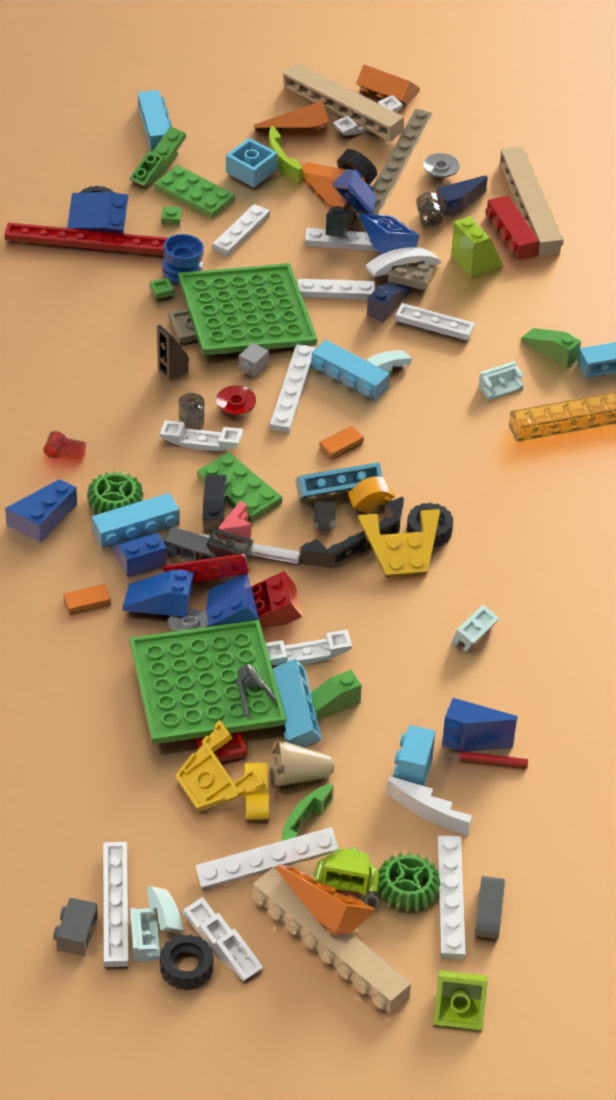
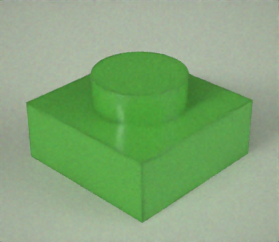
M163 207L161 224L180 225L181 207Z
M168 278L149 282L150 289L156 300L174 295V289Z

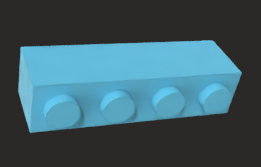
M159 90L138 92V108L150 150L155 149L171 126V120L167 119L168 110L165 108L164 97L160 96Z
M328 340L322 342L312 351L311 367L373 400H376L389 388V372Z
M616 342L579 349L578 364L585 378L616 373Z
M380 462L301 475L295 481L299 499L350 491L364 479L370 477L383 478Z
M170 493L92 516V531L101 548L180 524L179 508Z
M296 658L273 668L286 717L284 725L286 728V732H284L286 741L304 748L321 741V732L305 668Z

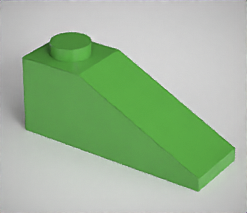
M532 328L521 337V341L566 368L578 359L581 340L565 331Z
M352 670L331 677L311 692L317 719L361 702L362 684Z

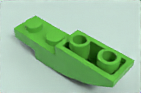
M170 126L153 152L150 150L147 152L130 176V181L146 187L158 179L179 155L177 150L186 139V133Z

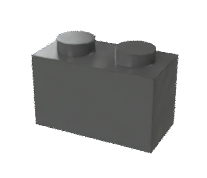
M69 898L67 906H63L61 910V924L56 926L54 930L53 940L57 942V951L82 956L86 955L98 919L97 903Z

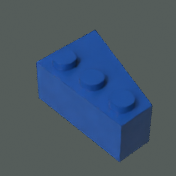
M58 479L6 507V526L41 543L76 507L77 487Z

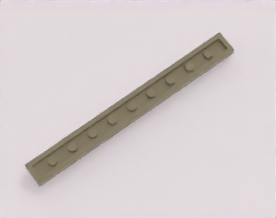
M419 109L414 110L404 132L401 134L372 187L377 199L371 214H381L432 119L431 112ZM358 212L357 221L362 222L360 218L361 212Z

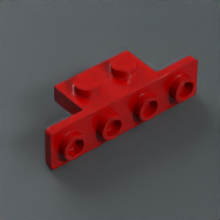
M245 554L165 565L163 568L164 573L171 570L193 572V583L247 575L250 572Z

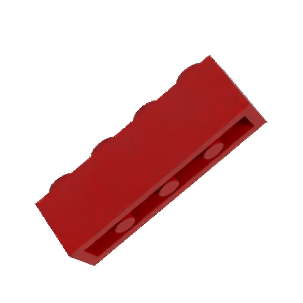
M506 195L489 199L485 209L486 217L491 220L494 229L499 232L502 241L507 244L510 253H513L517 260L538 255L539 240L510 197Z

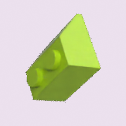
M439 970L433 1025L483 1030L488 977L486 975Z

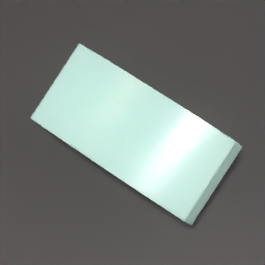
M396 350L376 354L366 359V361L387 372H391L393 366H410L412 358L404 351Z
M147 887L149 907L158 912L160 930L172 933L183 931L178 908L169 892L161 888Z

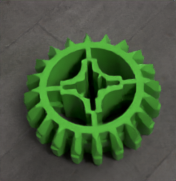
M114 470L111 474L106 472L104 476L99 474L98 478L93 479L88 487V504L94 513L101 514L143 501L141 483L137 481V477L132 478L130 473L125 475L123 471L116 473Z
M410 851L406 856L401 852L398 854V857L391 855L389 861L384 860L382 867L378 870V893L381 894L382 901L388 900L389 907L395 904L397 910L403 907L408 912L410 908H414L417 912L419 906L426 909L428 903H433L439 893L441 883L439 872L435 869L434 863H429L428 857L421 859L419 853L416 856H412ZM396 875V880L391 882V878ZM425 881L426 885L421 888V882Z

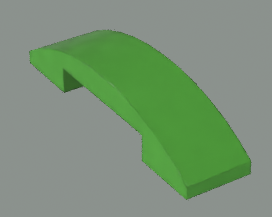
M327 784L316 789L294 808L284 826L281 841L298 837L297 832L313 811L322 815L333 800L334 785Z

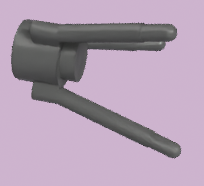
M246 664L239 668L237 671L239 679L236 683L240 691L244 716L247 718L249 714L244 686L252 688L259 685L272 700H276V697L251 664Z

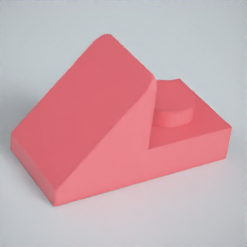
M240 501L219 526V537L234 540H244L251 537V524L247 522L249 517L247 514V504Z

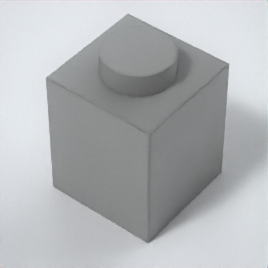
M254 343L239 355V371L253 378L257 377L269 363V350Z

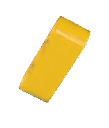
M244 763V774L254 768L266 785L264 789L245 795L246 820H269L267 763Z

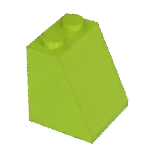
M471 216L454 221L451 257L470 278L503 267V263L491 238Z

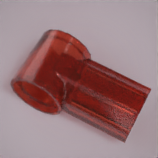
M53 431L47 438L43 452L50 458H58L60 455L84 459L87 442L68 439L63 433Z

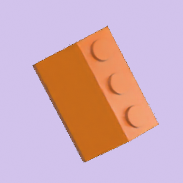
M363 64L356 85L361 87L360 90L370 94L372 91L376 93L375 96L381 99L393 95L401 103L407 105L420 91V88L409 80Z

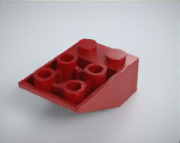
M285 571L251 586L261 628L283 626L302 617L296 585Z

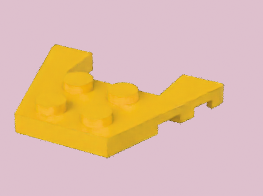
M440 509L420 511L422 532L380 535L377 514L358 515V522L365 532L367 541L370 542L373 553L385 577L427 574Z
M220 720L214 725L215 729L210 736H206L203 739V745L195 754L192 753L175 775L199 812L266 787L254 768L233 782L214 754L217 749L233 738Z

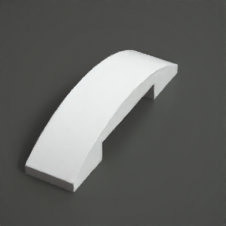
M393 95L378 101V104L396 113L403 107V104ZM349 116L333 122V125L343 135H357L369 131L357 125Z
M407 247L395 249L376 257L366 264V269L376 277L389 274L393 266L418 261L421 264L432 266L441 264V260L429 250Z
M168 420L164 421L160 431V437L166 441L185 448L202 451H222L238 447L243 435V429L223 427L222 433L185 428L184 422Z
M348 629L326 633V639L291 645H284L283 640L265 643L271 664L278 666L295 658L301 665L318 663L337 657L352 649Z

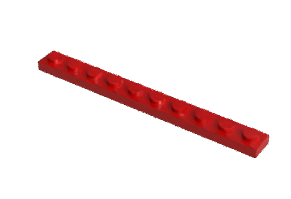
M8 222L4 234L5 240L162 256L165 240L168 239L166 237Z

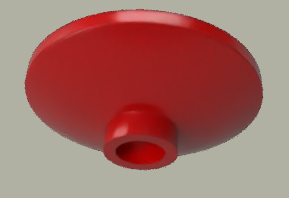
M232 385L219 391L216 403L225 413L241 415L250 412L255 407L256 395L247 387Z

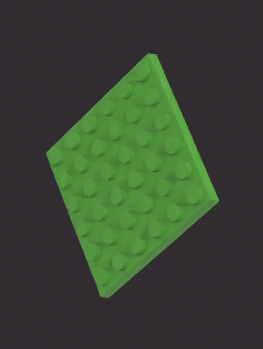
M290 263L178 273V281L202 355L243 352L252 343L267 350L296 347L298 344L306 346L317 345L318 339Z
M259 620L129 638L152 745L210 736L215 729L214 725L219 720L224 724L229 733L285 725L286 717ZM251 664L262 681L274 694L276 700H272L259 685L252 688L244 686L249 714L246 718L236 681L239 679L237 674L239 668L243 665Z

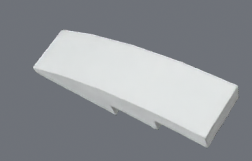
M389 776L387 794L402 806L440 827L465 836L469 835L472 815L452 810L453 802L433 797L432 788Z
M203 897L183 910V915L204 941L208 942L209 947L212 948L214 953L243 982L263 969L261 963L235 929L231 930L219 913L215 914Z

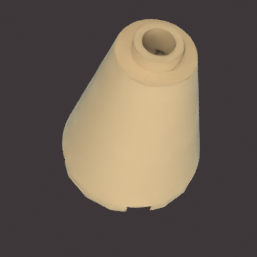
M275 741L272 747L271 754H275L274 760L270 761V779L274 786L279 787L325 779L334 773L335 762L331 760L330 755L284 741Z

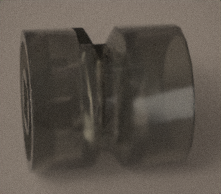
M433 192L421 194L416 200L421 224L425 227L438 226L444 218L439 196Z
M195 393L182 395L178 402L179 422H184L187 429L200 430L205 424L204 398Z

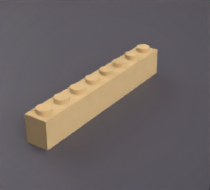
M298 63L283 72L284 88L314 103L322 101L325 109L343 118L349 116L357 125L390 142L404 132V116Z
M522 147L501 149L500 166L521 215L539 240L538 256L560 254L561 246L564 245V238L559 233L558 224L554 222L553 212L548 208L547 199H544L543 189L538 185V178L534 175L533 166L529 164L528 154H525Z
M274 867L253 883L254 901L259 906L266 908L275 920H280L291 934L301 938L309 949L315 950L326 964H331L336 968L344 979L350 980L360 993L366 994L372 999L376 1007L383 1009L390 1015L410 997V982L352 933H340L337 936L327 932L326 926L316 920Z

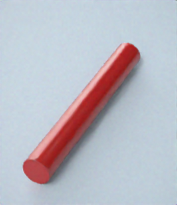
M460 752L461 761L528 768L527 758Z

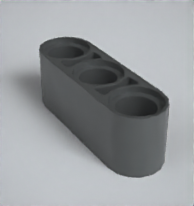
M176 527L170 528L162 540L167 548L168 555L189 562L221 557L225 550L223 544L215 539Z
M481 877L475 936L499 939L505 887L504 878Z

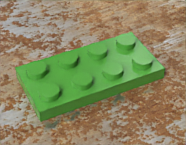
M179 165L175 166L154 183V189L210 218L216 216L235 200V194Z
M229 452L197 470V477L204 483L206 475H227L226 501L234 508L240 501L247 504L248 520L251 522L282 503V496Z

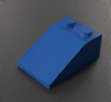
M114 192L72 193L67 228L124 233L128 195Z
M360 214L361 221L372 246L380 252V255L400 248H417L420 235L394 216Z
M171 570L129 584L122 611L187 617L193 594V572Z
M248 574L236 576L209 589L206 604L209 626L259 620Z
M452 698L444 719L442 746L462 752L513 748L518 716Z

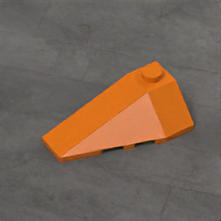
M320 101L256 123L254 128L270 129L271 126H274L276 129L316 128L317 131L326 128L329 119L324 104Z
M310 162L302 166V180L308 186L314 188V193L317 196L320 195L327 206H340L344 209L350 207L332 186L346 169Z
M277 865L276 867L278 873L316 920L326 926V931L333 935L339 936L340 933H352L375 910L350 895L346 897L336 893L337 889L322 883L316 884V878L293 867Z

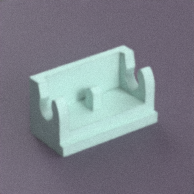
M513 361L480 372L478 387L488 400H492L522 390L524 385L519 378L524 376L517 367L516 362Z
M482 605L456 630L451 643L456 646L462 641L465 644L463 650L468 651L473 644L494 626L499 617Z
M130 908L134 962L160 960L157 916H145L154 915L155 910L151 908Z

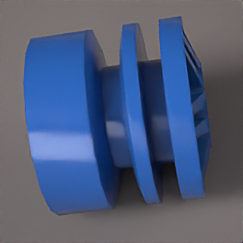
M176 234L166 239L163 250V276L168 278L169 281L179 284L178 273L202 271L204 254L202 241L188 234Z

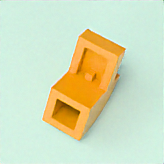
M382 477L364 479L348 493L353 508L367 514L378 504L385 506L391 500L397 499L396 492L391 487H387Z

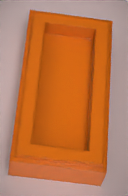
M350 426L320 441L319 447L332 459L363 443L364 437L353 426Z
M105 584L63 593V599L69 614L111 604V598Z

